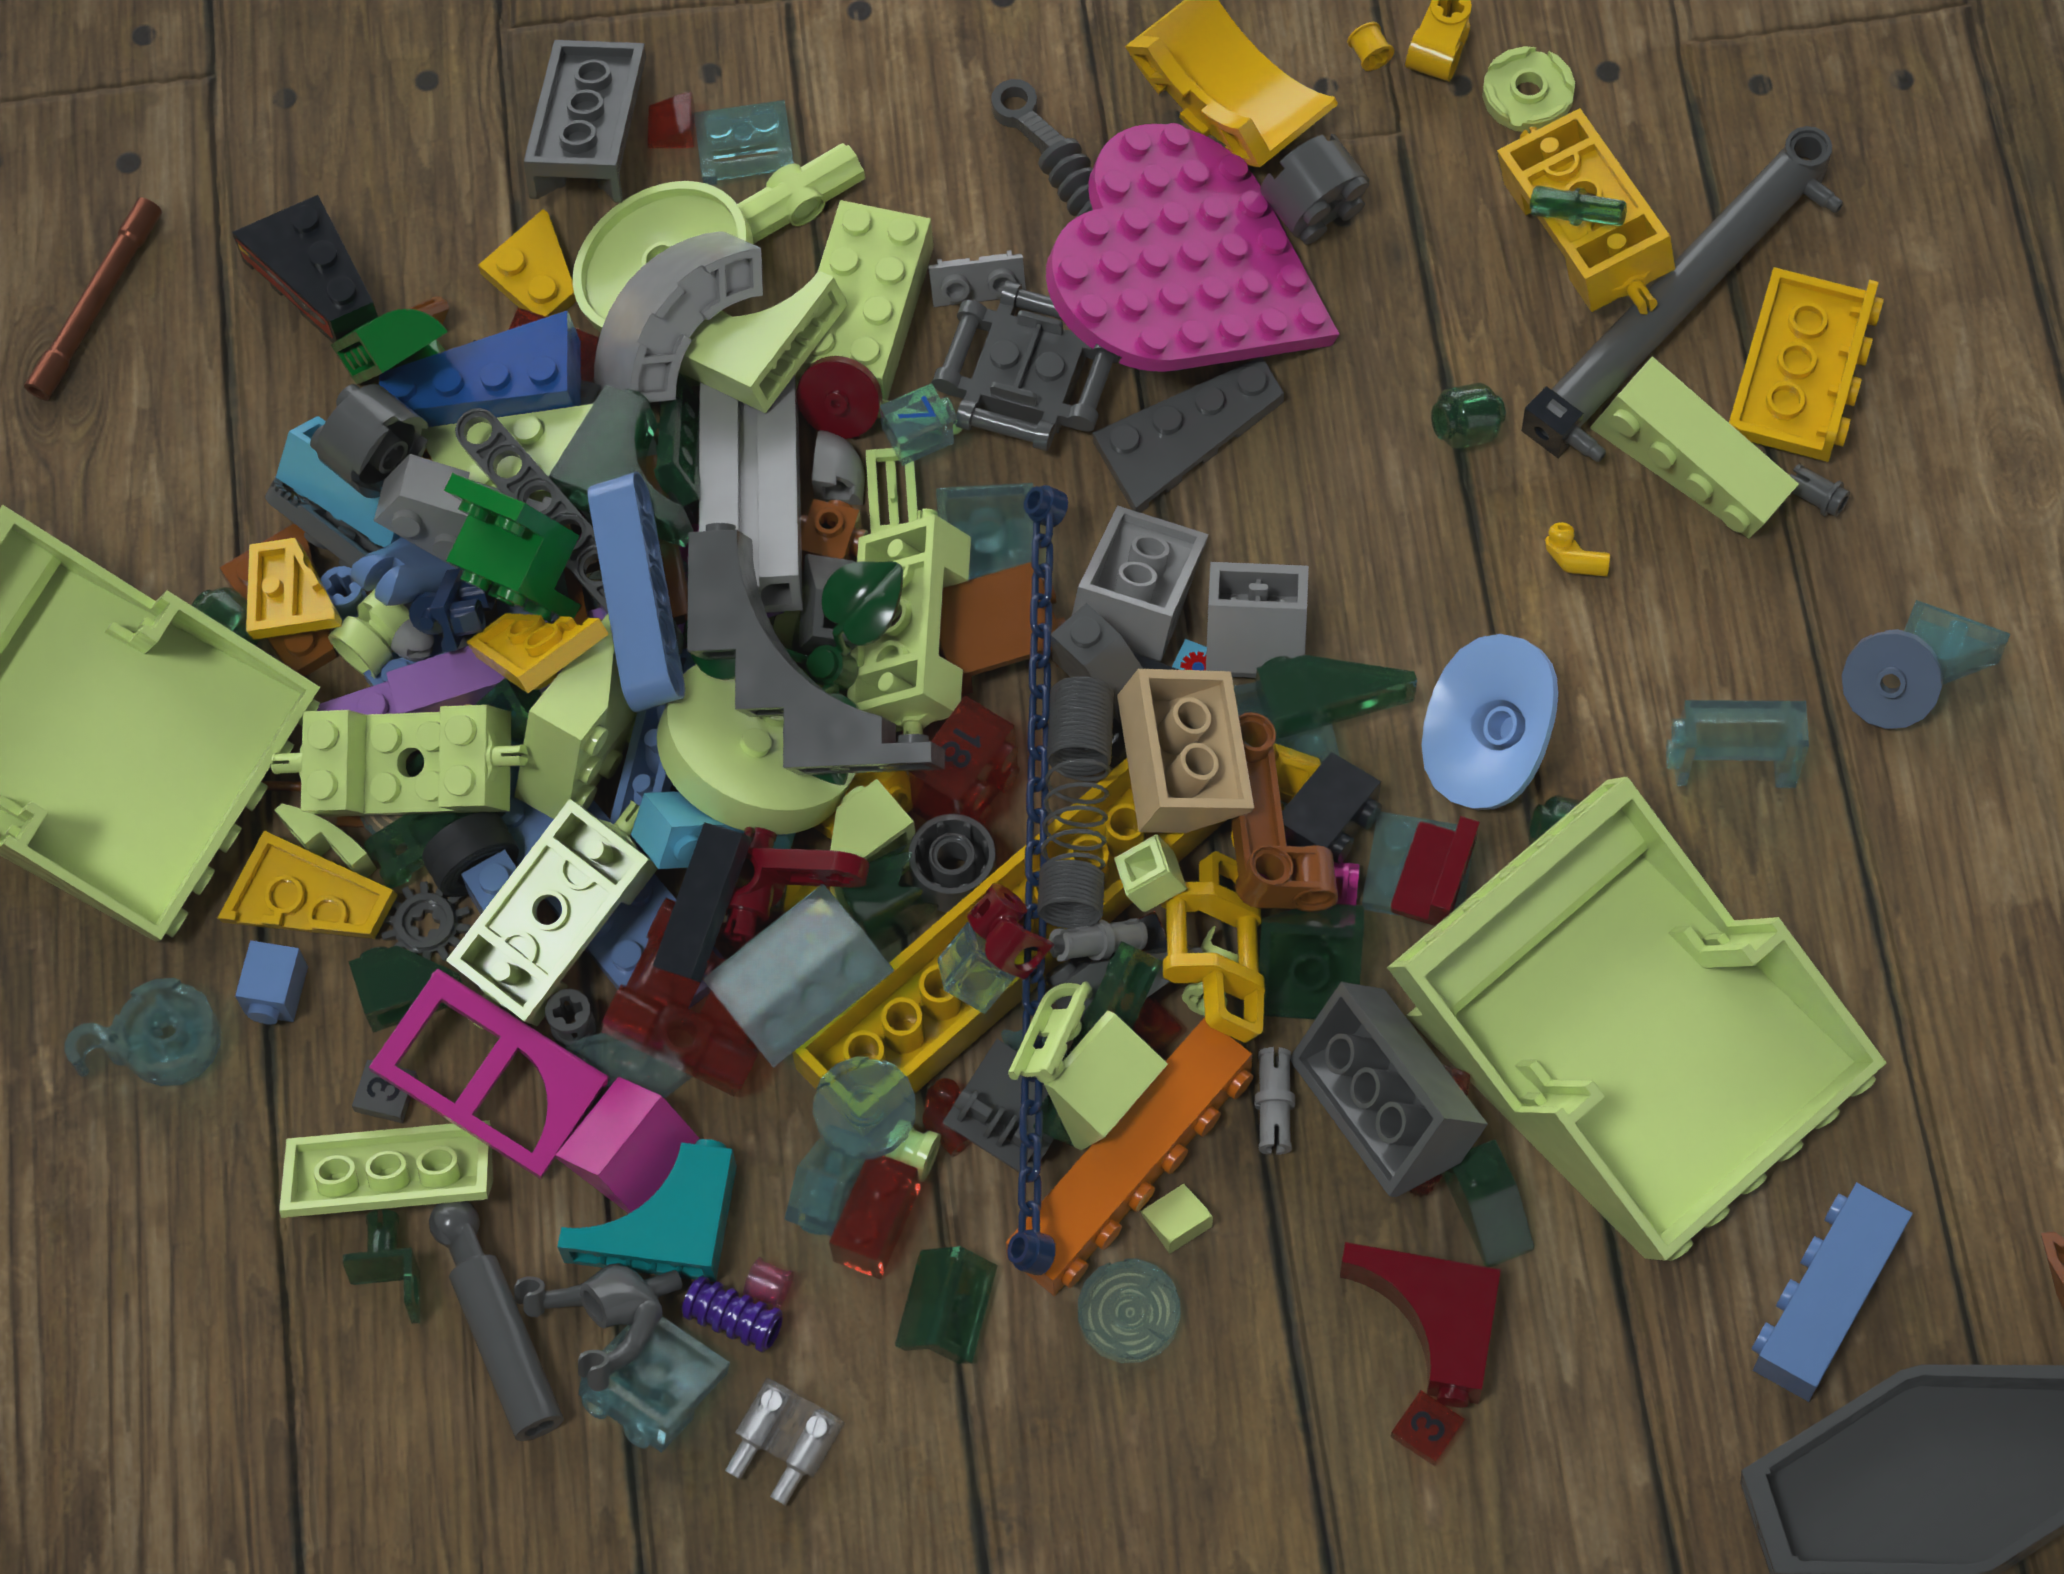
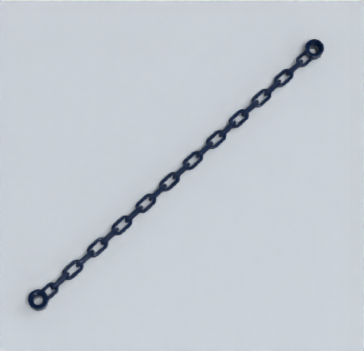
M1048 485L1033 487L1027 493L1024 500V510L1033 521L1031 565L1034 571L1030 602V627L1032 634L1030 639L1029 689L1031 694L1029 698L1027 740L1030 755L1028 758V782L1026 787L1028 819L1025 848V876L1027 878L1025 906L1027 913L1024 915V929L1030 932L1031 919L1039 917L1037 904L1033 903V886H1039L1040 875L1039 871L1032 872L1033 855L1040 854V869L1047 862L1041 854V846L1047 839L1046 834L1043 832L1042 823L1049 814L1044 808V799L1049 793L1045 777L1049 771V763L1046 756L1051 692V664L1049 659L1051 655L1052 604L1050 599L1052 595L1054 551L1051 539L1053 527H1056L1063 520L1068 509L1067 495ZM1040 525L1046 527V534L1040 533ZM1046 547V563L1039 565V549ZM1039 577L1045 579L1044 594L1039 593ZM1045 607V623L1037 624L1038 609ZM1038 637L1044 639L1043 654L1038 653ZM1044 667V684L1036 686V669ZM1037 698L1042 700V716L1036 714ZM1043 729L1042 745L1035 747V730ZM1036 760L1041 761V778L1035 777ZM1041 791V808L1034 809V792ZM1034 822L1040 824V841L1034 839ZM1039 917V936L1046 938L1047 923ZM1038 947L1024 949V964L1031 961L1032 950L1038 951ZM1045 957L1026 980L1022 979V1004L1024 1007L1022 1041L1030 1025V1015H1035L1040 1001L1045 995V978L1043 976ZM1038 982V998L1030 1002V984ZM1037 1036L1033 1045L1034 1048H1043V1037ZM1022 1076L1019 1135L1021 1139L1020 1173L1018 1177V1206L1020 1211L1018 1216V1233L1011 1238L1008 1244L1007 1255L1018 1270L1033 1275H1042L1049 1270L1055 1257L1053 1238L1040 1232L1042 1196L1040 1171L1043 1138V1112L1041 1105L1043 1083L1039 1082L1035 1076ZM1029 1081L1035 1082V1100L1029 1099ZM1035 1114V1133L1027 1134V1115ZM1028 1148L1034 1149L1033 1167H1027ZM1034 1181V1201L1026 1202V1183ZM1026 1216L1032 1217V1230H1026Z

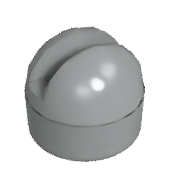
M409 619L395 633L391 649L409 661L425 660L433 651L434 636L417 630Z

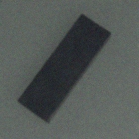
M704 822L652 965L653 967L701 983L753 838L740 832Z

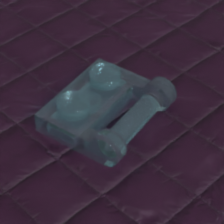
M785 100L694 112L703 183L714 186L717 185V180L774 173L783 166L794 164ZM778 151L777 154L714 162V159Z

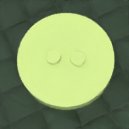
M697 664L683 674L685 696L683 699L666 703L658 724L657 748L667 776L682 796L693 806L709 817L730 827L743 831L746 827H752L754 829L753 833H755V827H760L773 831L777 835L792 834L810 829L822 823L836 811L855 773H848L845 785H835L812 775H797L783 768L784 716L749 717L735 710V678L731 680L713 678L702 672ZM802 669L805 672V674L809 677L807 671Z

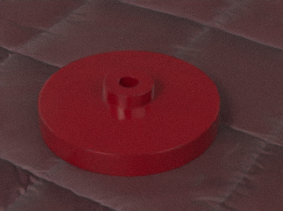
M828 356L813 362L802 375L796 393L799 410L817 431H829L844 439L857 437L869 430L880 414L883 401L880 385L873 373L860 362L843 356Z

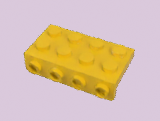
M1773 267L1729 423L1750 442L1829 462L1833 446L1843 447L1851 419L1842 417L1845 404L1855 406L1862 378L1854 377L1853 374L1856 364L1866 366L1873 338L1865 337L1864 334L1867 324L1877 326L1884 301L1883 298L1875 297L1879 282L1869 279L1867 289L1862 290Z

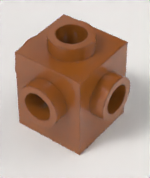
M813 499L808 516L801 515L803 572L804 559L807 554L851 561L854 560V557H857L859 537L868 535V531L862 529L860 510L854 509L848 503L840 500L825 502Z

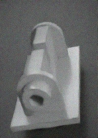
M1011 250L1007 251V254L979 257V260L970 261V258L950 261L937 259V264L928 265L933 307L961 304L964 300L979 302L1001 299L1006 281L1022 284V289L1026 290L1023 256L1021 254L1012 255Z

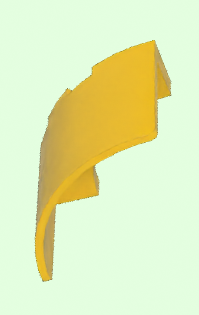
M1183 0L1125 46L1144 77L1158 95L1166 90L1180 105L1183 111L1180 112L1179 118L1193 131L1205 136L1211 134L1225 144V148L1232 154L1240 156L1250 166L1260 168L1338 105L1334 96L1316 92L1302 85L1273 64L1240 30L1219 0Z

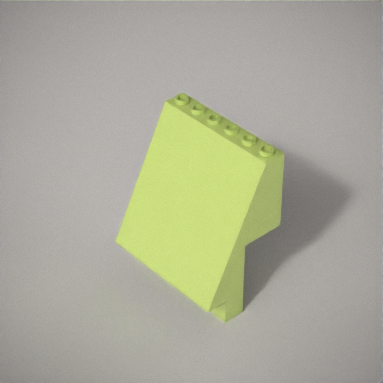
M2 505L0 508V856L155 942L161 940L165 933L173 937L188 915V912L182 906L190 893L193 891L200 895L213 876L215 869L208 865L217 850L220 849L226 853L242 828L236 825L235 822L245 807L253 811L267 790L268 786L261 781L271 764H283L271 761L272 755L274 753H290L294 744L287 739L297 724L303 727V711H317L320 702L313 698L320 689V686L168 590L156 601Z
M1628 776L1606 780L1387 967L1416 1006L1405 1017L1645 1259L1672 1261L1686 1253L1693 1245L1691 1238L1703 1227H1711L1724 1219L1730 1211L1728 1205L1740 1194L1745 1195L1757 1189L1766 1180L1765 1172L1777 1161L1782 1162L1795 1155L1803 1146L1801 1139L1811 1130L1820 1129L1832 1122L1840 1113L1837 1107L1849 1096H1857L1870 1088L1876 1080L1874 1074L1887 1063L1779 917L1734 920Z

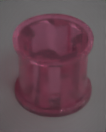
M759 1257L748 1274L743 1295L753 1296L779 1309L784 1303L792 1285L794 1271L783 1270L764 1262L763 1258Z

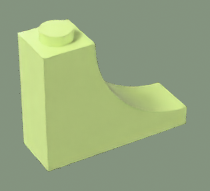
M818 271L802 289L771 308L748 315L734 317L713 316L710 320L705 319L690 336L692 341L685 352L679 372L766 413L848 304L834 277Z

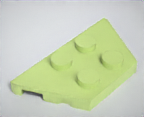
M595 403L497 417V419L560 489L562 483L566 480L568 472L576 466L584 452L581 446L584 437L591 425L599 426L602 420V413ZM484 422L473 425L468 431L467 441L473 444H481L487 441L491 436L492 426ZM457 423L428 427V429L422 428V436L428 440L426 449L433 461L470 472L469 480L497 488L461 446L456 437L455 427ZM515 456L505 457L498 463L497 475L503 478L515 476L521 469L522 460ZM538 490L533 492L528 498L542 502L544 496L550 498L552 496L548 491Z

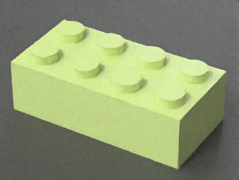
M840 200L818 271L834 277L848 305L796 372L795 379L800 380L805 370L813 362L828 356L848 357L860 362L873 373L880 385L882 399L888 400L934 248L931 218Z

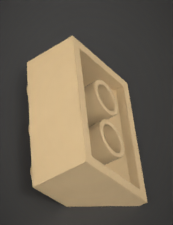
M1137 669L1119 692L1117 698L1138 831L1187 833L1251 813L1254 809L1231 671Z

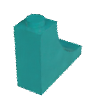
M699 1139L696 1141V1144L681 1142L678 1157L669 1176L659 1190L639 1208L626 1216L602 1225L582 1228L561 1227L557 1247L563 1262L601 1268L609 1264L621 1263L635 1272L655 1275L676 1270L680 1278L696 1280L704 1275L710 1279V1282H716L737 1168L733 1150L726 1148V1145L722 1142L711 1139Z

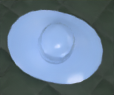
M1496 634L1484 636L1459 649L1444 668L1428 705L1421 745L1424 769L1433 787L1450 802L1475 810L1497 809L1514 801L1533 780L1542 763L1551 738L1558 704L1557 676L1553 664L1541 649L1525 639L1509 635Z

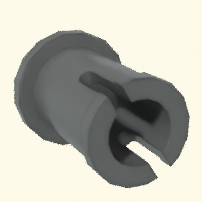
M1799 463L1793 469L1796 476L1790 474L1799 483L1791 493L1820 508V514L1824 517L1829 514L1837 517L1847 504L1850 491L1844 489V483L1840 480L1833 483Z

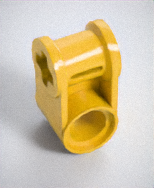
M1431 0L1420 28L1416 30L1410 43L1405 68L1448 82L1451 81L1470 32L1471 0Z

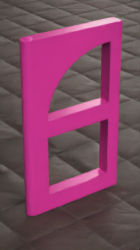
M440 969L432 973L430 980L369 1066L371 1072L539 1179H542L555 1160L556 1153L569 1139L602 1088L608 1084L609 1076ZM441 1002L499 1038L455 1103L397 1067ZM518 1051L525 1055L536 1067L543 1080L547 1094L546 1122L539 1142L533 1152L525 1149L474 1116Z

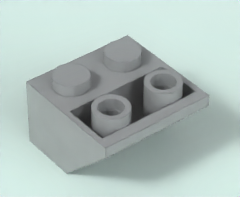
M1210 562L1206 671H1231L1232 677L1304 680L1309 566Z

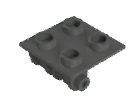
M996 1039L957 1098L943 1124L1019 1172L1021 1145L1019 1121L1022 1076L1020 1075L1018 1080H1013L1009 1077L1008 1071L1017 1051ZM1029 1081V1099L1035 1100V1082ZM1044 1083L1041 1105L1043 1112L1041 1159L1063 1126ZM1035 1114L1027 1115V1134L1035 1133ZM1028 1148L1027 1167H1033L1034 1149Z

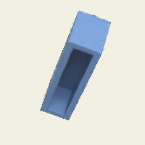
M1857 1182L1848 1198L1839 1193L1824 1221L1832 1225L1824 1241L1814 1236L1800 1264L1808 1267V1270L1800 1284L1792 1279L1789 1280L1776 1304V1307L1784 1311L1775 1327L1767 1322L1765 1323L1751 1349L1759 1354L1753 1371L1809 1402L1913 1213Z

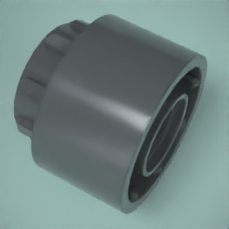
M947 814L927 821L917 830L910 843L909 864L913 887L924 903L941 912H949L997 870L995 847L991 835L978 821L964 815ZM953 859L965 862L963 866L954 870L941 866L943 862Z

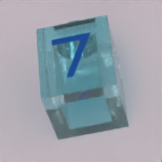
M932 383L880 405L882 429L902 466L954 444L953 424L958 423L957 415L948 397L940 399Z

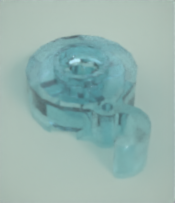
M176 978L153 979L136 987L130 993L132 997L123 1006L119 1016L115 1015L110 1027H104L96 1023H84L75 1027L68 1034L65 1041L64 1052L77 1074L81 1077H85L89 1073V1069L85 1064L87 1053L94 1048H103L114 1064L127 1066L143 1081L159 1086L182 1085L199 1077L214 1062L221 1045V1025L207 997L201 991L199 992L192 986L182 984ZM173 1025L176 1032L171 1037L166 1039L157 1038V1036L164 1035L163 1028Z

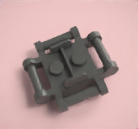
M1006 281L997 311L987 309L984 305L974 300L962 301L957 313L959 324L944 364L936 369L931 384L939 392L963 398L957 411L956 427L971 430L972 427L981 428L1032 442L1033 448L1048 451L1055 433L1060 432L1062 425L1081 431L1094 430L1099 416L1096 411L1112 363H1117L1120 356L1107 351L1098 344L1095 345L1094 349L1090 348L1072 331L1063 329V322L1023 310L1019 311L1017 317L1014 316L1018 307L1061 319L1050 296L1023 290L1022 284ZM976 329L989 331L972 379L961 376L960 372ZM1086 358L1093 359L1094 361L1079 403L1071 406L1069 404Z

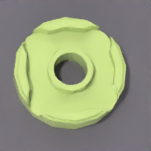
M1523 46L1507 50L1493 59L1484 77L1482 93L1488 113L1499 124L1509 129L1520 132L1526 129L1529 133V127L1540 129L1567 115L1573 104L1575 80L1570 67L1558 55L1548 51V54L1536 51L1537 47ZM1529 82L1536 84L1541 91L1535 95H1525L1519 92L1516 87L1521 83Z

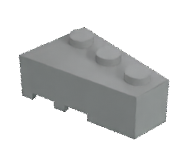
M409 454L384 479L374 521L457 569L458 567L450 564L446 559L468 515L458 510L461 501L445 492L444 489L452 473L469 479L470 472ZM476 482V483H478V484H481V485L486 486V487H488V488H490V489H493V490H495V491L500 492V491L498 490V488L491 487V486H488V485H485V484ZM544 496L542 502L528 498L526 504L541 512L547 509L552 498Z

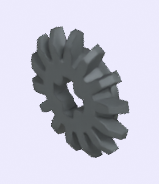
M428 881L420 882L421 893L416 895L412 894L408 886L401 889L406 900L402 904L395 900L392 908L396 911L395 915H387L383 922L393 926V930L381 933L383 940H398L389 951L394 956L408 949L409 951L404 962L411 965L419 953H423V965L425 967L430 966L432 952L437 951L442 960L446 961L449 955L444 946L448 944L456 947L460 940L455 938L454 934L467 933L471 928L469 924L458 923L459 920L470 914L468 906L458 910L454 908L462 896L450 897L447 900L438 888L435 894L429 893ZM425 913H431L434 922L439 923L440 926L438 929H430L428 936L422 937L420 936L419 929L412 926L413 922L421 921Z

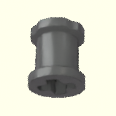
M563 989L554 993L548 999L545 1007V1016L555 1041L558 1044L564 1045L567 1049H579L586 1046L590 1042L591 1037L596 1033V1021L591 1012V1006L587 997L580 991ZM568 1001L570 1005L565 1006L564 1002ZM575 1014L576 1022L567 1024L566 1017ZM576 1032H577V1035H578V1036H577V1037H573V1036H572V1033H576Z

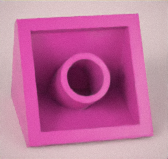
M618 1077L556 1153L555 1158L629 1214L648 1201L665 1182L674 1167L681 1142L696 1144L699 1137L661 1095Z

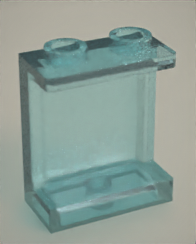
M1685 700L1680 719L1672 720L1671 739H1668L1666 744L1667 769H1675L1676 786L1687 785L1693 760L1774 761L1775 788H1796L1809 748L1806 701Z

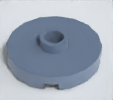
M1899 629L1885 630V632H1879L1874 635L1871 634L1861 639L1847 657L1842 672L1843 694L1852 711L1867 723L1885 729L1906 728L1923 720L1935 707L1943 685L1941 665L1933 648L1918 635ZM1887 674L1896 675L1901 685L1897 688H1888L1883 683V677Z

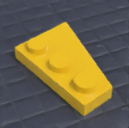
M505 613L487 626L483 632L476 634L466 643L476 658L529 693L532 690H539L551 684L557 677L558 671L608 636L609 633L599 618H588L582 623L583 625H577L572 617L561 616L554 623H546L541 615Z
M264 830L217 919L222 923L375 939L398 894L384 885Z

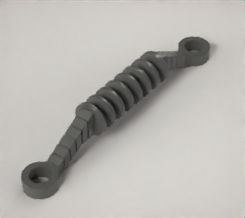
M1010 79L997 85L992 92L991 98L994 118L1004 126L1017 128L1039 149L1042 155L1039 158L1038 165L1044 174L1049 175L1048 180L1051 186L1058 189L1057 194L1060 200L1067 203L1066 208L1070 215L1078 217L1092 211L1088 189L1089 177L1093 168L1090 167L1091 161L1089 157L1083 153L1081 154L1082 148L1079 142L1074 138H1064L1061 134L1059 135V132L1054 130L1052 126L1048 125L1037 114V95L1035 89L1028 82L1021 79ZM1011 97H1019L1027 102L1025 106L1017 110H1010L1002 105L1006 99Z

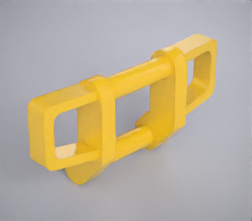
M1214 851L1199 862V882H1185L1187 887L1185 891L1161 903V907L1166 909L1167 956L1162 962L1163 977L1173 983L1203 982L1205 1020L1208 1026L1247 1043L1263 1032L1265 978L1259 973L1257 927L1262 921L1261 909L1247 905L1236 892L1219 885V874L1231 879L1236 884L1238 877L1236 860ZM1199 910L1236 927L1238 963L1217 953H1188L1186 912H1196ZM1224 992L1244 1000L1243 1019L1228 1012L1225 1007Z

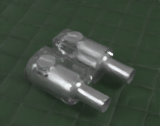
M766 1378L735 1431V1434L742 1438V1442L725 1471L741 1480L758 1449H762L787 1464V1468L770 1497L786 1506L802 1476L808 1475L814 1478L845 1422L781 1384Z

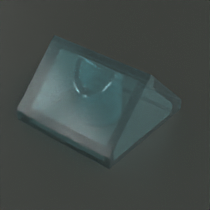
M1033 483L936 488L938 517L971 537L968 580L1031 562L1033 521L1024 510V500L1027 493L1033 488Z

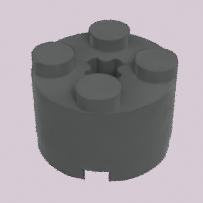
M1331 134L1330 141L1324 135H1320L1306 141L1280 161L1284 170L1276 179L1269 173L1260 188L1261 194L1294 237L1300 238L1305 245H1309L1324 235L1327 231L1326 225L1339 216L1343 221H1347L1363 209L1365 203L1361 197L1369 187V178L1335 134Z
M351 384L339 394L336 400L337 407L325 424L314 432L310 446L317 452L319 460L361 495L366 498L380 497V488L383 486L384 479L409 454L419 457L423 456L428 440L422 436V428L428 429V425L423 418L384 387L372 384L360 388L356 384Z

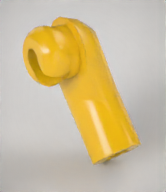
M1558 522L1549 528V536L1545 539L1546 550L1563 571L1573 574L1608 576L1610 553L1582 550L1574 540V528L1567 523Z

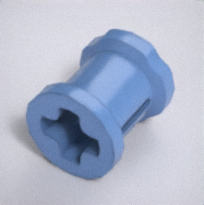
M346 566L334 567L321 577V582L342 621L347 616L357 618V606L367 597L363 588L352 579V568Z

